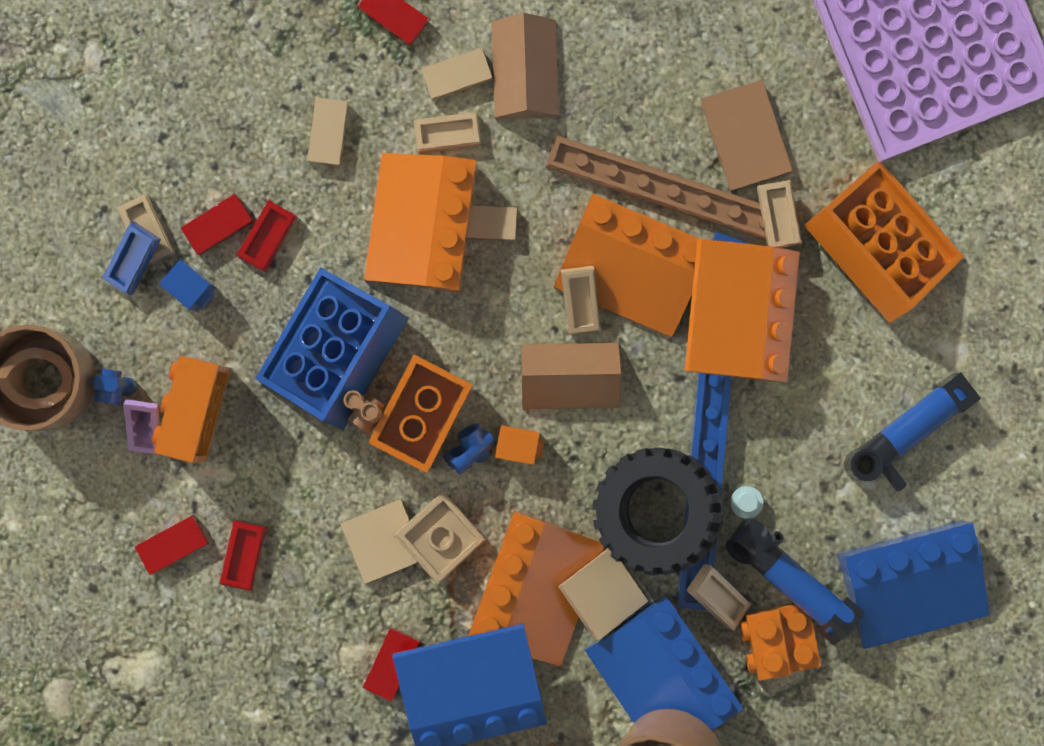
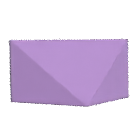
M125 400L123 405L128 450L156 454L154 453L156 445L152 444V437L156 426H160L158 404Z

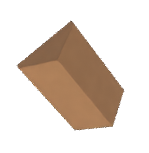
M523 12L493 21L492 52L495 119L559 117L556 20Z
M619 343L521 345L523 409L620 408L621 366Z

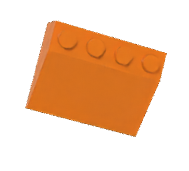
M382 153L364 281L460 294L478 170L476 160L441 155Z
M878 161L804 225L889 323L913 309L964 258V255L882 162L879 163Z
M592 193L553 288L563 292L562 269L594 266L598 307L672 338L692 296L697 240L700 238Z
M708 239L697 240L685 371L764 382H788L799 251Z
M514 510L468 636L524 624L532 658L561 667L579 616L558 586L603 552L604 548L600 541Z

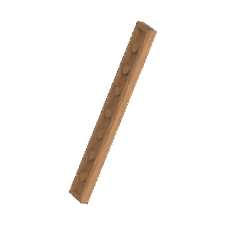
M558 135L555 137L546 168L766 241L760 203ZM797 216V218H798V224H799V223H800V220H801V217H800V216Z

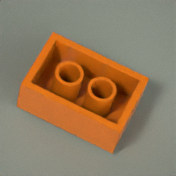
M179 355L178 361L173 362L169 373V380L173 381L170 393H165L160 410L164 413L161 426H156L153 433L152 444L156 445L154 453L191 463L207 461L231 370L230 367Z
M413 355L368 443L425 473H429L474 385Z

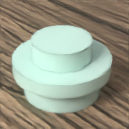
M743 486L735 490L730 500L733 512L744 519L756 517L762 511L764 503L761 493L750 486Z

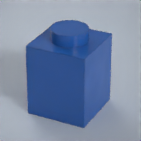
M181 259L159 283L185 307L195 312L199 308L203 310L214 298L212 292L216 289V286Z

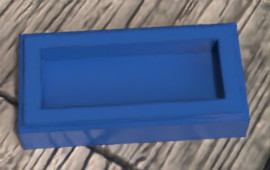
M130 222L102 279L124 294L133 295L161 239L138 223Z

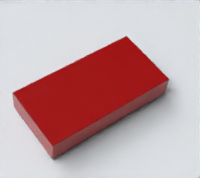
M362 0L358 5V9L410 47L429 22V18L404 0Z
M233 194L180 228L196 254L201 256L254 221L237 194Z
M268 200L236 256L266 273L298 217Z
M192 515L136 545L135 549L148 574L152 575L204 547L209 542L195 515Z
M240 520L233 521L219 584L248 591L253 590L267 526Z
M390 627L362 688L392 701L399 687L393 654L416 649L420 640Z

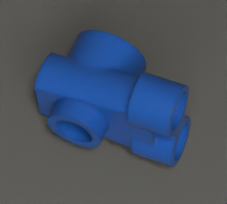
M102 369L101 375H97L93 382L95 388L93 401L120 405L122 394L133 395L137 391V382L133 378H121V371Z
M474 423L458 433L457 439L461 445L452 448L443 455V458L452 470L455 469L461 475L472 467L475 461L476 463H481L490 458L493 454L491 449L497 443L490 432L485 429L482 430L478 423Z

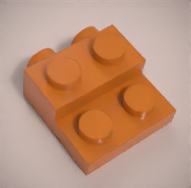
M795 603L745 613L744 621L740 622V631L743 641L749 642L751 654H746L749 674L754 673L755 677L761 681L791 675V672L821 667L812 618Z

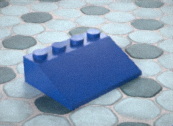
M320 267L255 379L322 421L344 431L349 422L348 418L354 411L344 404L345 394L354 390L362 396L365 395L409 317Z
M961 520L837 554L848 597L865 612L856 624L863 649L990 615L982 554L972 522Z
M665 594L610 631L599 641L597 640L584 649L633 722L654 710L676 709L694 715L713 730L743 710L739 701Z
M524 624L393 654L405 711L415 746H457L547 725L543 700Z

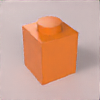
M501 425L495 458L534 465L535 458H542L545 440L539 439L540 432Z

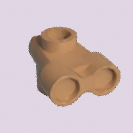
M354 390L347 392L344 396V404L349 409L354 410L348 420L367 434H370L375 425L380 421L385 405L371 395L365 400L359 392Z

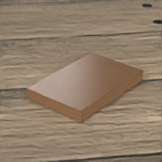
M763 79L700 100L729 192L793 171Z

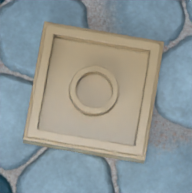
M444 491L437 495L394 534V537L436 584H439L486 541Z
M402 499L340 523L364 584L417 563L394 537V534L410 521Z
M609 548L558 586L594 640L598 641L648 602L621 561L616 562L610 556L612 552Z

